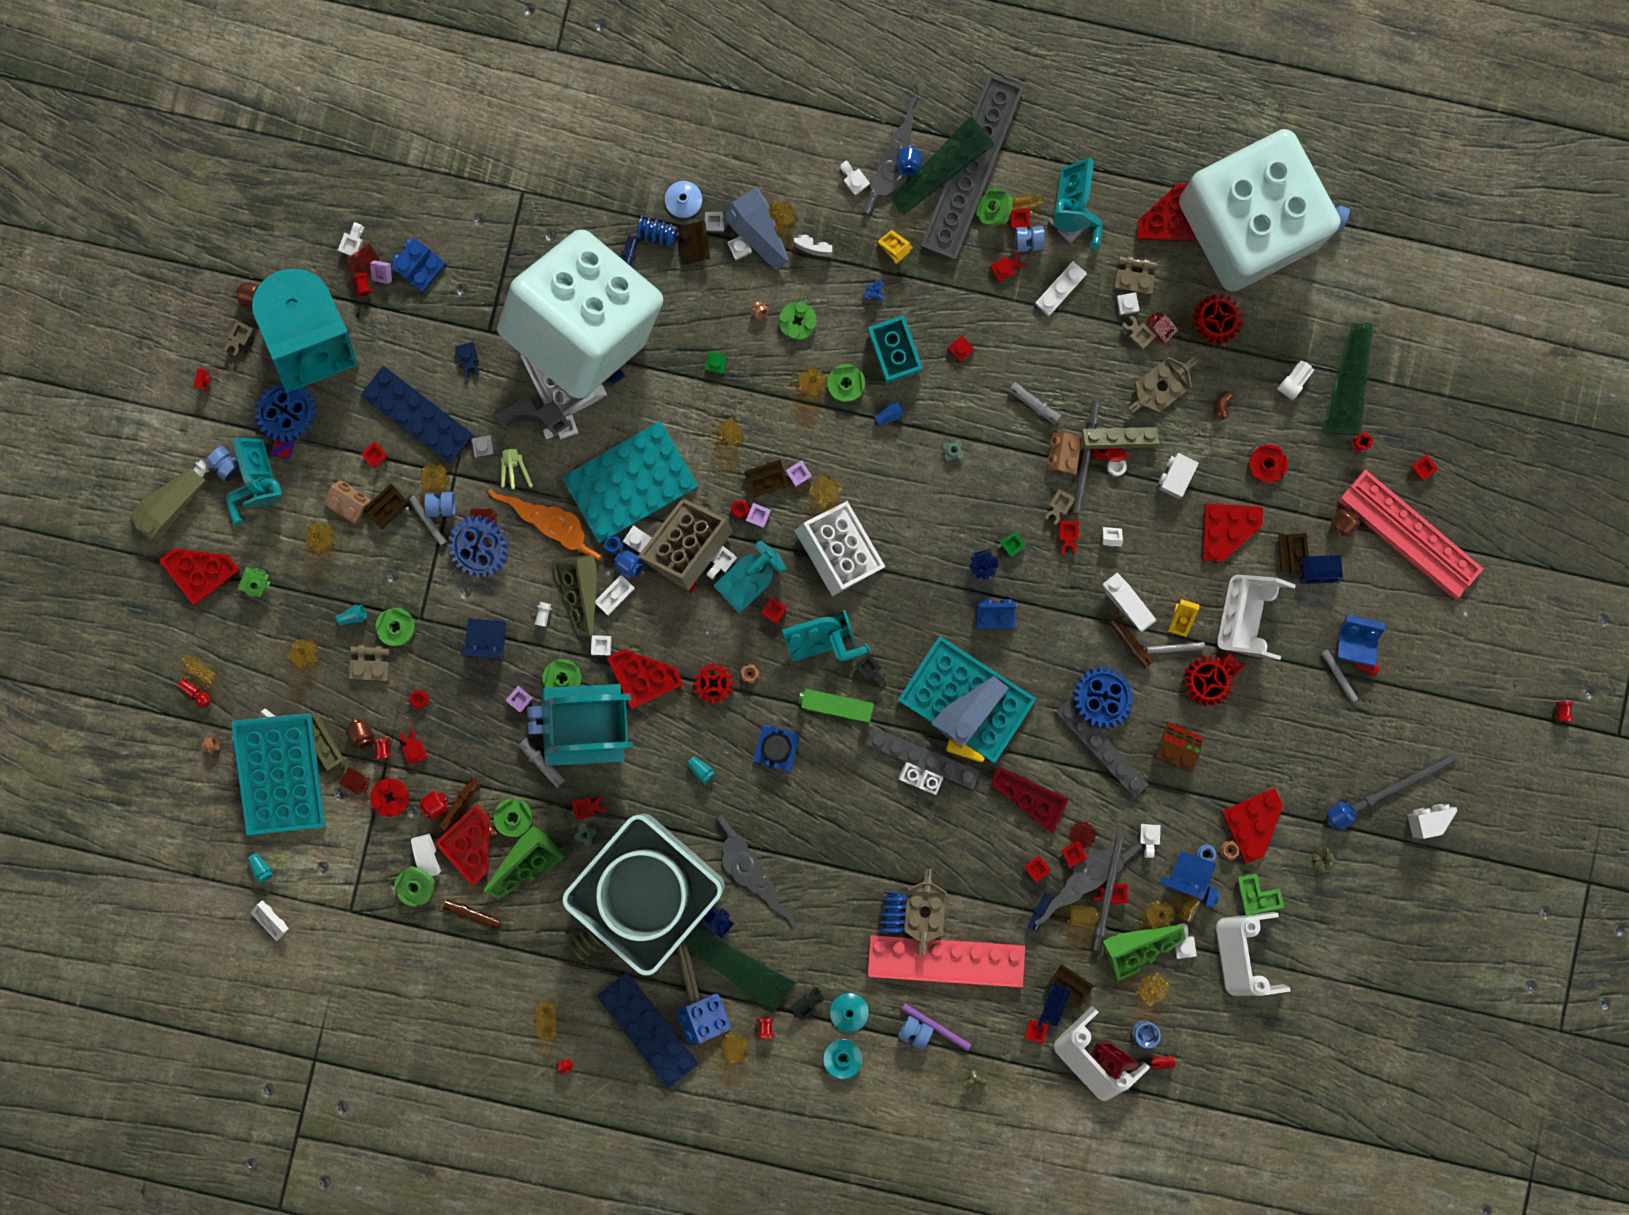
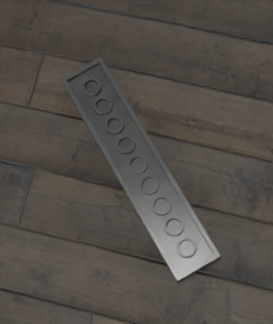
M989 73L920 248L956 261L1024 86Z

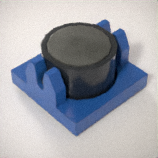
M763 724L753 762L790 772L800 734Z

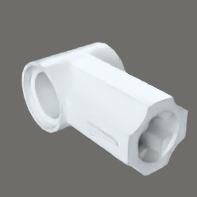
M1300 361L1291 374L1283 380L1277 390L1293 401L1303 389V384L1314 369L1308 363Z

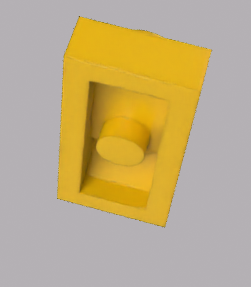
M893 230L877 241L896 264L913 249L907 240Z
M1181 599L1180 603L1175 606L1168 632L1187 637L1199 611V604Z

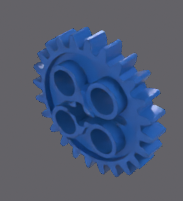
M279 382L278 388L272 384L271 391L265 389L266 396L259 395L263 400L256 401L260 408L254 409L258 413V415L254 416L259 421L257 426L262 428L260 431L263 434L267 433L266 436L269 439L273 437V440L276 442L280 439L285 443L288 438L292 443L293 437L300 440L301 433L306 436L305 430H312L309 424L316 423L312 418L313 416H318L313 411L317 408L316 404H313L315 399L310 397L311 393L308 390L305 391L304 387L286 393L281 382ZM284 396H287V400L283 403H280L281 399ZM276 403L281 408H283L286 411H289L293 416L299 418L300 420L296 421L292 419L289 415L283 413L280 409L276 408L272 404ZM299 406H303V409L296 413V409ZM272 412H276L275 417L269 418ZM292 421L291 426L285 428V424Z
M481 515L477 516L476 519L474 516H471L468 519L461 520L462 523H457V528L451 530L454 535L449 536V539L453 542L448 544L449 547L453 548L449 554L455 555L452 561L459 562L456 567L463 566V573L469 570V576L474 575L476 572L477 578L482 576V574L484 577H487L489 573L493 575L496 573V570L502 569L501 565L506 563L503 558L509 557V554L505 551L509 550L510 547L505 545L509 539H503L506 532L500 533L499 531L501 525L495 527V520L488 523V517L482 520ZM470 531L474 533L475 538L470 536ZM487 537L492 539L493 545L487 541ZM465 549L470 551V556L466 554ZM483 555L488 558V562L484 561Z
M1100 666L1097 671L1095 668H1092L1090 673L1088 671L1083 673L1084 677L1080 676L1078 678L1080 683L1074 684L1078 690L1072 691V694L1077 695L1072 701L1078 704L1073 708L1080 709L1077 716L1084 715L1083 722L1090 720L1089 726L1096 723L1097 729L1101 728L1102 724L1104 729H1107L1109 724L1114 728L1116 723L1119 725L1123 723L1122 719L1128 718L1126 713L1132 712V709L1128 706L1134 705L1130 698L1135 695L1129 693L1133 687L1126 686L1129 680L1123 681L1124 674L1117 676V670L1110 673V667L1103 671L1102 666ZM1092 682L1098 684V691H1095L1092 688ZM1111 686L1117 689V695L1111 693ZM1087 693L1096 697H1089L1087 696ZM1089 701H1093L1096 704L1095 710L1089 707ZM1108 705H1112L1114 707V714L1108 711Z

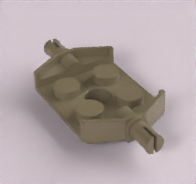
M1193 356L1186 363H1182L1167 357L1134 383L1137 400L1128 407V410H1131V413L1134 414L1139 408L1144 407L1157 414L1192 387L1189 371L1198 363V360H1195L1196 358ZM1165 382L1167 385L1166 391L1158 390L1157 383Z
M924 869V880L922 883L907 889L904 932L918 941V955H922V947L923 955H926L928 941L944 934L946 891L932 883L933 869H929V874L928 869ZM925 906L930 909L929 917H921L919 913L921 907Z

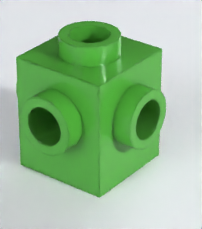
M246 567L238 589L244 591L248 596L261 597L262 592H267L270 582L267 579L269 575L265 574L266 572L262 569Z

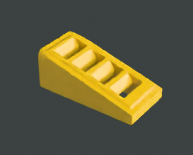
M948 740L947 752L974 761L984 762L985 758L969 746L964 745L963 748H960L953 741Z

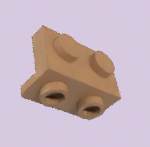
M1065 432L1053 433L1050 440L1047 470L1060 471L1071 475L1076 474L1082 437Z
M339 480L330 487L323 504L353 524H356L365 507L371 502V499L367 498L364 493L350 487L348 483Z

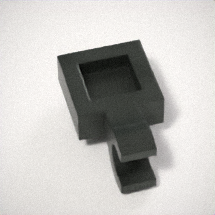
M870 654L866 655L855 665L867 681L872 677L880 687L886 683V680L878 673L882 667Z
M815 987L811 990L809 997L803 996L790 1008L803 1021L817 1010L815 1006L822 1003L825 997Z

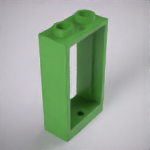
M805 689V693H800L798 702L802 704L801 709L870 723L874 703Z

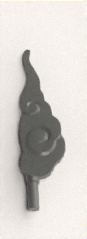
M913 97L909 102L904 123L893 133L890 146L885 150L879 161L877 173L870 182L869 198L862 211L865 215L870 214L878 196L886 197L892 192L898 191L907 180V176L897 169V153L900 149L909 146L908 142L913 126V105L917 101V97Z
M723 815L717 817L716 820L727 836L723 844L724 854L722 863L724 869L733 876L738 884L747 886L751 892L758 894L762 899L766 900L773 910L786 917L791 926L795 927L794 918L779 903L773 882L766 877L759 859L748 849L746 840L732 830Z
M1139 842L1125 853L1120 854L1117 873L1123 869L1124 864L1129 861L1128 859L1143 849ZM1094 850L1087 854L1089 859L1075 866L1073 875L1066 882V887L1052 900L1043 917L1036 920L1034 924L1040 925L1044 923L1056 909L1074 904L1084 894L1097 889L1106 882L1113 850Z

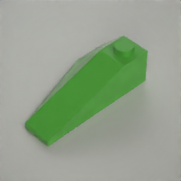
M533 826L517 841L484 888V891L499 899L519 888V884L528 879L532 881L538 873L544 870L548 872L565 855L546 833Z

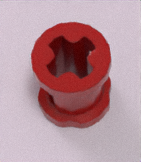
M360 273L351 277L355 285L356 297H364L372 293L368 286L367 273Z
M1361 433L1353 438L1351 446L1356 452H1364L1372 447L1373 438L1370 434ZM1364 440L1365 444L1360 445L1359 442Z
M1229 652L1220 661L1221 665L1227 662L1225 667L1231 668V675L1234 676L1245 666L1244 663H1240L1233 656L1232 652Z
M1556 702L1558 716L1555 718V721L1573 722L1572 706L1574 702Z
M390 738L373 740L376 750L374 759L392 758V755L389 754Z
M774 1017L756 1018V1021L759 1022V1034L757 1035L759 1039L775 1037L772 1031Z

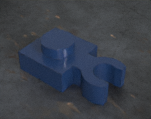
M470 342L455 346L460 366L466 365L464 368L465 376L467 378L470 377V369H474L476 375H479V369L474 365V362L479 361L475 343Z

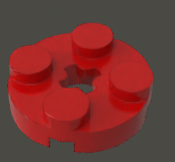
M1271 444L1263 445L1255 449L1249 458L1250 474L1253 478L1263 483L1275 482L1286 473L1288 459L1278 446ZM1267 459H1270V463H1273V466L1269 467V469L1263 464Z
M394 778L383 779L373 787L370 794V804L382 816H397L407 809L410 802V794L402 781ZM392 792L395 800L388 803L385 796Z

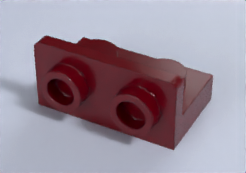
M1097 1042L1091 1053V1057L1114 1079H1120L1123 1071L1136 1070L1138 1062L1111 1042Z

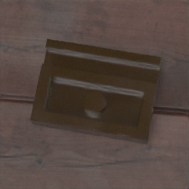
M699 221L698 223L694 222L679 226L682 263L687 265L710 259L706 222Z
M781 460L744 471L753 498L789 487Z
M390 484L365 507L364 511L383 530L410 503Z
M1307 533L1278 535L1281 574L1309 572L1310 562Z
M1063 964L1059 965V968L1046 985L1047 989L1078 1010L1094 987V985Z

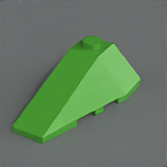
M1182 925L1120 933L1104 940L1103 945L1116 979L1119 981L1136 974L1141 970L1140 966L1148 961L1152 963L1156 960L1155 956L1161 952L1170 951L1186 940L1184 927Z

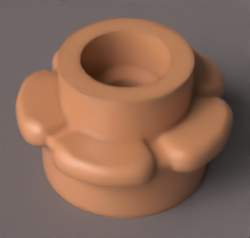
M757 302L751 308V314L756 319L763 318L769 312L766 303Z
M748 664V666L742 667L741 679L744 682L748 681V683L755 682L756 678L759 677V670L756 669V666Z
M214 736L204 738L205 741L202 743V746L206 753L213 755L216 751L220 750L219 743Z
M1226 841L1221 846V855L1228 860L1235 859L1240 853L1239 847L1234 841Z

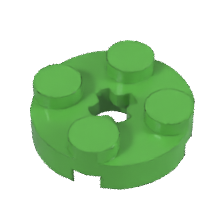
M1001 188L987 190L988 193L984 196L981 195L976 208V214L980 221L991 227L1007 223L1012 210L1013 198ZM995 203H996V204H997V207H996V209L993 211L991 208H992V206H995Z
M793 302L783 308L779 314V327L787 338L801 341L813 334L817 318L814 310L804 302ZM795 317L802 318V319H803V320L801 321V324H802V325H800V326H798V324H795V325H794V324L792 323V322L795 321L794 318H795Z
M841 364L836 366L829 374L827 388L833 399L843 403L853 402L861 397L865 388V378L863 373L855 366ZM845 378L852 383L848 388L840 384Z
M401 608L388 609L377 618L376 630L378 637L382 642L390 646L405 645L414 635L415 620L406 610ZM399 622L400 630H396L395 633L392 632L391 624Z
M567 659L553 661L545 668L543 673L545 688L580 686L582 682L579 667ZM562 673H565V677H567L568 679L567 681H564L563 684H560V680L557 679V676H561Z
M507 799L496 807L494 825L505 836H521L529 830L533 823L531 808L520 799ZM511 812L518 815L516 823L514 821L509 822L508 820Z
M410 866L397 876L394 886L397 889L398 898L404 904L417 906L425 904L431 898L434 892L435 881L423 869ZM410 883L417 884L418 889H416L415 891L412 890V885H410Z

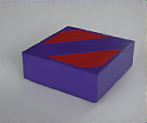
M280 439L278 442L274 441L271 456L291 460L295 441L292 443L288 439H286L285 443Z

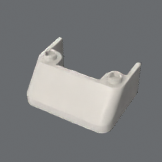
M1233 576L1227 591L1217 641L1218 646L1226 651L1259 658L1281 660V656L1266 652L1267 643L1264 639L1257 638L1264 601H1273L1278 595L1279 587L1295 588L1296 585L1272 577Z
M1267 911L1247 916L1221 918L1216 923L1224 985L1229 994L1233 996H1263L1290 992V987L1284 984L1270 986L1269 981L1265 977L1252 976L1246 939L1254 937L1259 933V920L1279 917L1278 913Z
M1091 1006L1055 1041L1054 1050L1098 1099L1107 1101L1130 1088L1150 1067L1142 1061L1137 1065L1136 1070H1132L1129 1074L1123 1071L1120 1079L1110 1077L1084 1049L1091 1041V1034L1085 1025L1099 1013Z

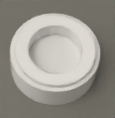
M1124 460L1120 462L1109 461L1107 463V471L1111 476L1119 477L1126 471L1127 465Z

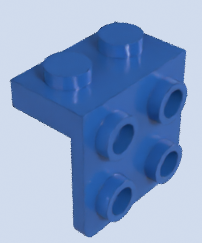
M713 994L690 1005L676 1008L677 1019L682 1025L684 1038L689 1046L703 1043L730 1030V1024L718 994Z

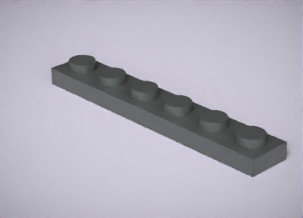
M1070 699L1067 700L1055 713L1133 797L1137 796L1148 783L1094 725L1089 726L1090 720L1083 722L1084 715L1077 716L1080 709H1074L1073 707L1076 705Z
M873 727L866 743L870 747L970 789L974 788L980 771Z

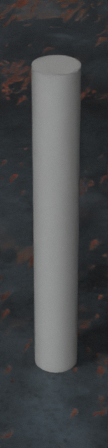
M412 496L409 498L408 501L440 546L445 545L447 541L431 518L426 516L425 510L416 497Z
M1204 642L1149 646L1146 647V653L1158 654L1204 650L1205 645Z
M1327 649L1322 652V656L1351 703L1358 700L1329 650Z

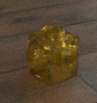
M776 201L770 205L768 212L771 220L775 221L776 226L774 228L776 233L786 231L798 222L789 201L781 203Z
M817 368L806 369V372L798 373L801 395L808 394L809 397L819 396L823 392V387H827L826 376L822 375L821 370L817 371Z
M433 462L431 465L427 464L421 470L422 474L419 476L423 480L421 484L429 491L431 489L436 492L441 491L447 486L450 479L446 475L448 471L441 464L438 466ZM435 473L436 477L434 479H430L432 475Z
M825 473L815 482L808 491V494L825 508L828 504L833 505L840 498L838 494L842 488Z
M316 522L309 526V530L305 532L307 544L311 549L314 548L317 553L322 554L337 544L333 538L334 532L329 525L326 526L323 523Z
M298 639L292 644V650L286 656L300 669H306L308 665L312 666L318 660L320 651L316 649L318 645L311 639L308 641L306 639Z
M1158 899L1149 903L1150 907L1142 909L1149 927L1152 929L1168 927L1171 925L1170 922L1174 921L1173 915H1175V911L1172 905L1166 901L1161 902Z
M1156 972L1152 976L1146 975L1140 981L1142 985L1136 991V994L1150 1007L1156 1002L1160 1003L1167 997L1166 992L1170 985Z

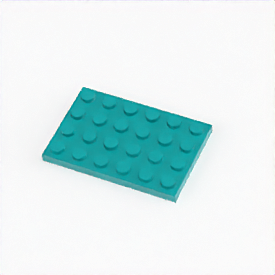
M661 421L561 477L599 544L699 487Z
M939 636L898 701L933 723L944 708L991 677H996L1008 687V690L965 744L995 763L1036 698Z
M311 713L232 721L246 835L325 827Z

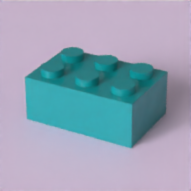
M904 315L868 327L867 333L886 385L922 373L923 367Z

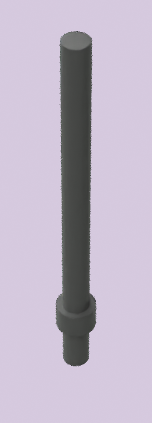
M1098 401L1092 402L1091 413L1087 418L1088 429H1095L1096 425H1098L1100 406ZM1084 449L1075 494L1076 499L1074 500L1072 511L1074 514H1080L1092 449Z
M1452 754L1374 795L1370 794L1364 797V800L1353 805V808L1356 812L1366 807L1370 808L1389 795L1456 762L1457 758Z
M1116 835L1098 925L1095 926L1094 930L1096 935L1093 949L1098 951L1101 949L1103 936L1106 935L1107 928L1105 926L1124 840L1123 836Z

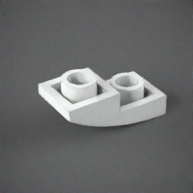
M799 235L798 238H794V246L813 255L832 257V245H828L826 242H819L817 245H813V238H809L808 235Z
M905 761L898 779L936 795L944 777Z
M430 834L412 838L411 844L417 868L423 869L430 876L439 875L441 870L434 855L436 848Z

